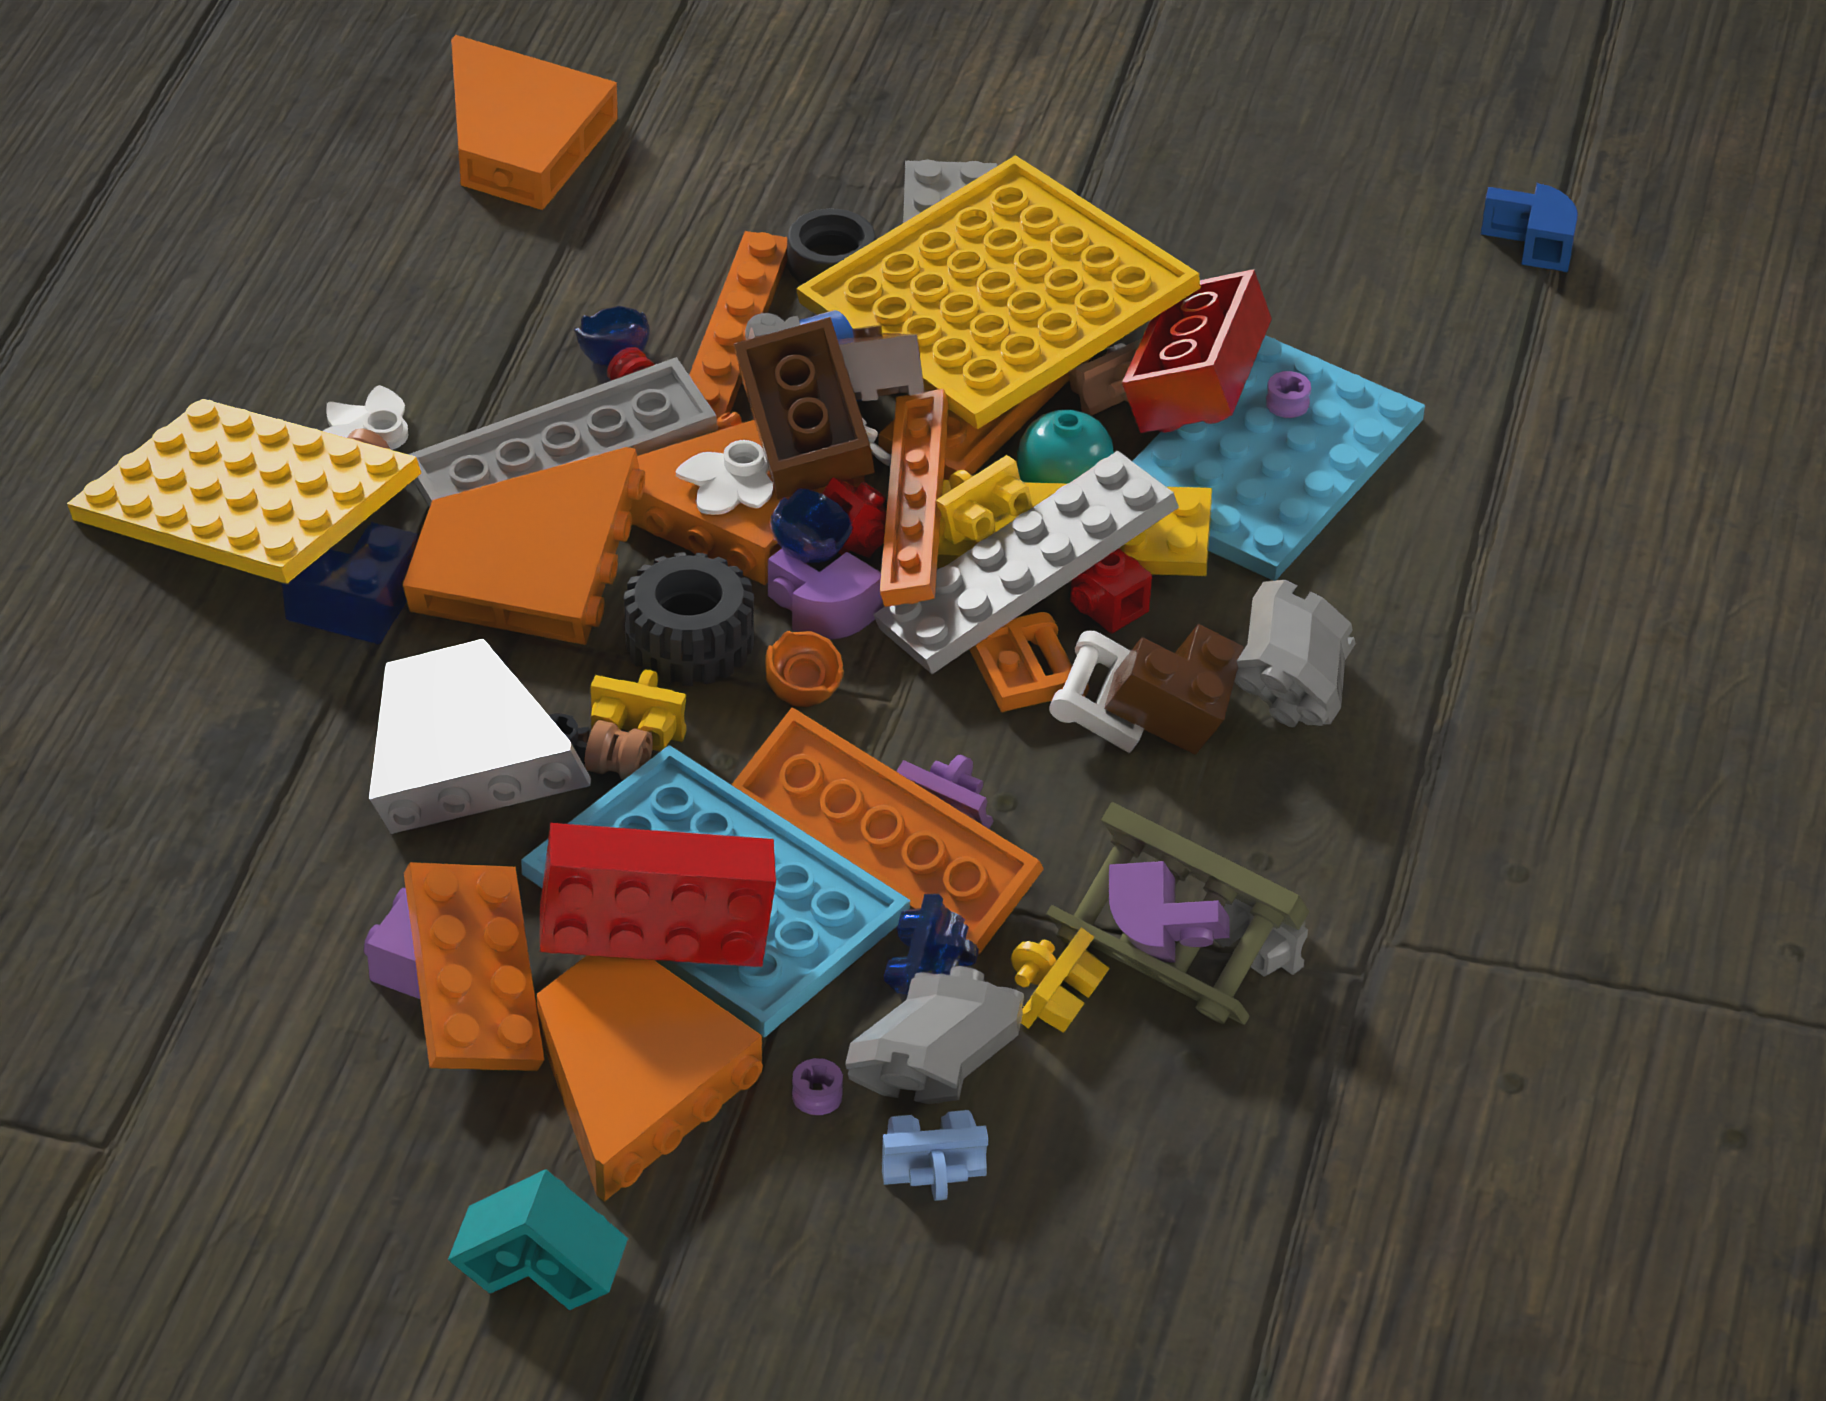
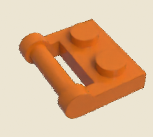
M1039 612L1017 617L969 649L1001 712L1052 701L1055 693L1063 689L1073 665L1057 637L1058 626L1049 613ZM1028 641L1039 645L1053 672L1052 675L1045 676ZM1088 683L1082 695L1084 697L1088 694L1089 691Z

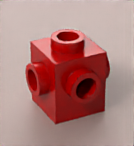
M833 477L805 519L824 534L822 541L837 553L843 555L846 552L852 551L870 558L874 551L884 543L887 508L882 504L886 497L865 482H861L858 487H855Z
M1118 548L1072 579L1071 602L1081 613L1090 616L1112 634L1149 612L1152 574L1143 568L1135 558L1128 556Z

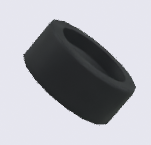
M834 208L814 210L800 216L790 226L787 236V264L790 274L801 284L806 283L877 240L873 225L861 215L849 210ZM836 244L844 245L854 251L845 255L828 256L817 254L809 249L819 245Z

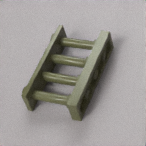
M1111 802L1101 821L1113 836L1110 842L1114 847L1074 915L1054 905L1050 906L1046 914L1059 929L1056 936L1069 945L1082 927L1094 936L1089 946L1198 1001L1195 1008L1212 1020L1225 1024L1229 1017L1245 1026L1250 1015L1242 1004L1233 998L1271 930L1273 928L1279 929L1282 922L1299 930L1310 911L1300 895ZM1144 852L1159 861H1164L1175 877V886L1179 880L1185 881L1188 875L1205 883L1203 889L1207 893L1202 901L1218 900L1224 908L1225 904L1232 905L1234 900L1237 899L1253 907L1250 913L1254 917L1214 987L1186 974L1201 947L1184 946L1179 941L1175 947V962L1164 963L1135 948L1124 933L1118 939L1093 926L1109 899V865L1130 863L1132 857L1139 858L1141 853Z

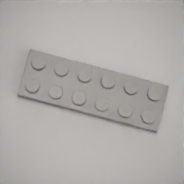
M676 357L408 455L417 457L422 474L414 479V482L430 507L434 499L620 448L636 449L637 456L691 440L718 430L717 416Z
M1116 451L1109 457L1099 461L1094 467L1069 484L1060 487L1054 494L1027 512L1017 516L1015 520L987 539L978 542L972 549L945 567L938 569L935 599L920 601L914 604L888 606L873 614L878 627L933 674L1179 508L1174 492L1122 453Z

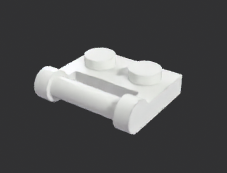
M1096 631L1083 632L1075 647L1077 655L1063 689L1058 690L1049 706L1050 713L1061 722H1077L1130 753L1139 742L1144 728L1136 724L1134 725L1104 709L1114 672L1130 653V650ZM1101 663L1110 669L1094 703L1082 695L1095 665Z

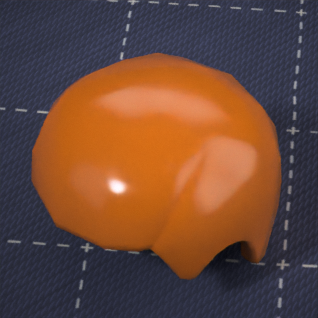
M786 631L772 646H768L765 658L766 680L777 698L792 706L810 707L827 700L840 686L844 675L841 654L830 639L812 631L793 633Z

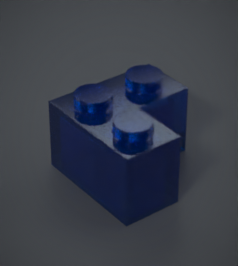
M370 522L350 554L329 549L289 583H282L286 620L380 644L407 602L403 582L418 542V534Z

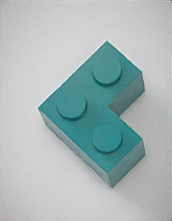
M545 1169L470 1205L448 1260L489 1294L529 1276L567 1309L572 1310L609 1293L628 1237L607 1221L602 1214L595 1211L571 1191L564 1182Z

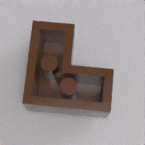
M1197 624L1175 653L1141 637L1114 672L1104 709L1196 755L1225 719L1238 670L1237 660L1244 646L1200 624Z

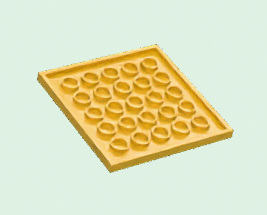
M1015 155L796 289L799 303L816 315L837 310L846 317L852 328L882 325V333L917 334L925 392L944 389L949 409L973 427L979 429L1199 290L1201 286L1198 272Z

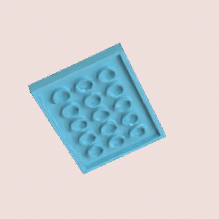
M1265 335L1232 416L1214 424H1207L1202 421L1183 425L1171 432H1160L1132 462L1166 487L1212 488L1208 551L1276 581L1420 424L1424 417L1425 405ZM1282 371H1293L1301 373L1311 382V394L1309 396L1310 405L1306 413L1295 418H1283L1269 411L1266 407V396L1268 394L1267 384L1271 376Z
M670 745L568 823L574 825L774 839L776 886L763 966L750 967L655 960L757 1031L764 1038L910 915V900ZM548 839L521 859L522 875L541 888L543 887Z

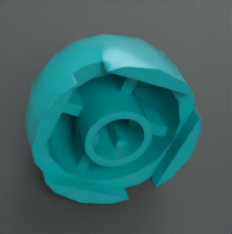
M1056 410L1043 414L1027 427L1020 440L1017 450V468L1020 480L1027 483L1069 484L1094 467L1099 461L1114 453L1112 439L1100 421L1086 413L1074 410Z

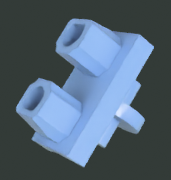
M969 1110L948 1112L941 1117V1129L920 1131L919 1120L912 1115L891 1117L888 1121L887 1134H883L882 1175L884 1185L910 1183V1186L931 1185L934 1201L947 1200V1183L966 1182L968 1177L986 1176V1150L988 1146L986 1126H976Z

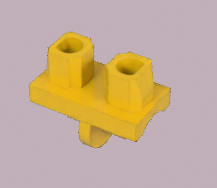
M1007 455L974 476L962 469L953 473L949 478L951 491L936 500L937 507L945 521V539L953 545L967 537L980 542L992 535L996 527L995 519L1002 514L1008 513L1011 516L1017 517L1032 508L1029 487L1020 480L1016 461Z
M643 670L638 683L595 675L591 684V730L598 720L617 724L619 730L631 731L632 729H639L651 732L653 736L652 750L661 752L670 740L683 741L687 731L684 721L686 694L657 687L658 675L656 671Z
M1082 927L1058 960L1052 954L1055 951V946L1048 940H1042L1039 944L1031 941L1022 942L1013 951L1011 962L1017 972L1014 978L1016 983L1021 987H1028L1030 983L1039 985L1022 1009L1021 1024L1028 1029L1036 1018L1039 1017L1064 1033L1085 1003L1060 985L1065 981L1089 998L1110 969L1086 950L1094 936Z

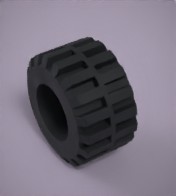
M685 552L675 553L672 558L667 559L662 556L654 559V565L652 566L643 565L637 570V576L631 577L628 581L627 591L624 594L625 644L627 652H630V659L635 666H642L643 670L656 671L657 675L660 676L661 682L672 684L674 681L682 682V686H693V682L702 681L704 685L714 683L715 678L718 676L727 678L734 674V667H742L747 662V654L752 653L754 646V593H752V585L749 579L743 578V571L737 566L728 567L727 560L720 557L710 559L708 554L696 553L695 556H686Z

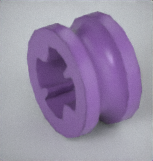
M1282 371L1270 377L1267 384L1268 394L1266 396V407L1270 412L1283 418H1295L1307 412L1310 405L1309 396L1311 394V382L1307 377L1293 371Z
M813 1058L802 1062L796 1067L792 1079V1099L797 1108L810 1115H824L831 1113L839 1107L843 1094V1074L835 1063L826 1059ZM813 1084H823L822 1090H812Z

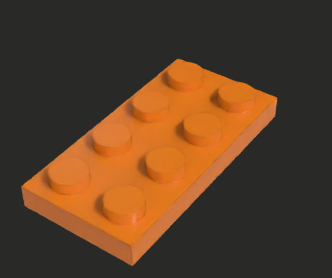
M410 862L404 872L429 1067L438 1069L538 1071L544 1061L516 867Z

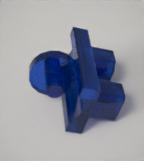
M924 894L921 908L901 911L897 926L898 936L907 946L911 947L908 957H893L891 960H888L884 974L885 982L897 993L908 995L911 979L917 973L950 975L952 967L972 966L977 961L979 948L972 941L966 939L969 927L964 924L965 919L946 908L943 904V897L939 894Z

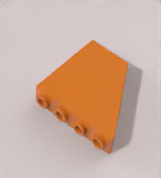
M455 35L451 39L461 186L543 210L618 119L617 82Z
M754 420L637 456L639 469L645 471V486L640 500L633 499L629 511L632 513V524L651 532L655 536L662 537L690 550L694 554L704 553L708 554L710 559L717 557L727 560L728 567L737 566L743 571V576L760 584L766 585L768 583V559L781 549L794 556L819 531L805 517L827 486L777 499L773 485L771 498L759 508H751L740 502L733 510L725 514L709 515L701 513L697 508V492L700 486L676 477L675 471L686 460L699 453H724L725 448L730 443L739 440L753 441L762 447ZM768 472L767 476L772 481L770 472ZM865 475L844 482L858 487L861 482H865Z
M624 447L432 500L403 582L409 611L586 645L592 626L599 627L602 621L605 606L602 594L605 585L613 584L617 574L618 555L616 551L619 541L626 542L630 534L632 513L629 511L633 499L640 500L643 494L645 471L639 469L636 449Z
M586 955L537 993V1012L541 1040L596 1196L604 1202L622 1187L626 1188L635 1183L646 1167L662 1154L667 1155L674 1151L685 1135L701 1122H708L714 1118L725 1102L740 1090L750 1088L762 1073V1035L655 960Z

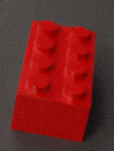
M1254 269L1200 280L1201 288L1150 320L1122 381L1124 391L1141 433L1155 430L1166 433L1177 430L1183 425L1202 421L1207 424H1214L1233 415L1272 320Z
M550 823L540 904V952L762 967L776 886L774 839Z

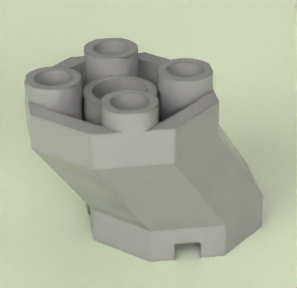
M1287 580L1263 582L1252 600L1248 644L1237 660L1239 669L1234 682L1244 691L1258 695L1270 706V714L1277 721L1289 727H1295L1298 721L1307 725L1317 726L1331 724L1341 709L1345 660L1356 644L1355 638L1349 637L1353 631L1352 625L1330 603L1315 593L1310 592L1306 599L1292 594L1298 585Z
M952 967L950 975L917 973L911 979L907 1000L850 1043L845 1064L846 1069H849V1080L881 1095L894 1098L899 1097L900 1089L916 1090L914 1101L933 1104L959 1100L963 1079L1019 1035L1023 1016L1024 994L1012 988L997 987L989 982H984V974L973 968Z

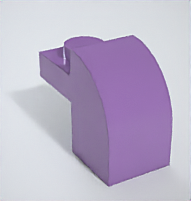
M783 549L768 559V597L773 599L779 606L792 611V631L794 632L812 631L828 639L847 637L859 632L874 621L875 617L873 614L884 608L880 595L881 572L848 552L844 553L821 572H818Z
M1164 861L1109 865L1110 909L1115 922L1135 948L1162 962H1175V941H1180V944L1188 947H1205L1212 945L1213 939L1230 938V917L1218 900L1175 903V877Z

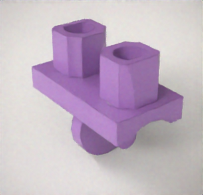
M957 755L949 765L935 761L931 766L930 772L903 760L896 771L988 829L994 822L993 818L986 814V797L979 795L983 787V781L971 776L973 761L964 755Z

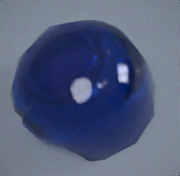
M623 306L602 309L591 317L584 315L581 318L580 329L579 327L574 328L581 351L594 364L606 367L609 366L613 357L623 349L636 347L644 351L650 337V326L646 314Z
M806 488L797 489L789 499L784 497L776 506L770 519V530L777 544L787 555L808 564L826 562L838 554L853 531L850 516L838 503L822 493Z

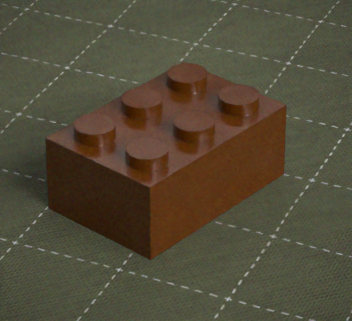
M831 317L734 343L740 374L777 499L825 487L833 477L846 481L875 473L870 443Z

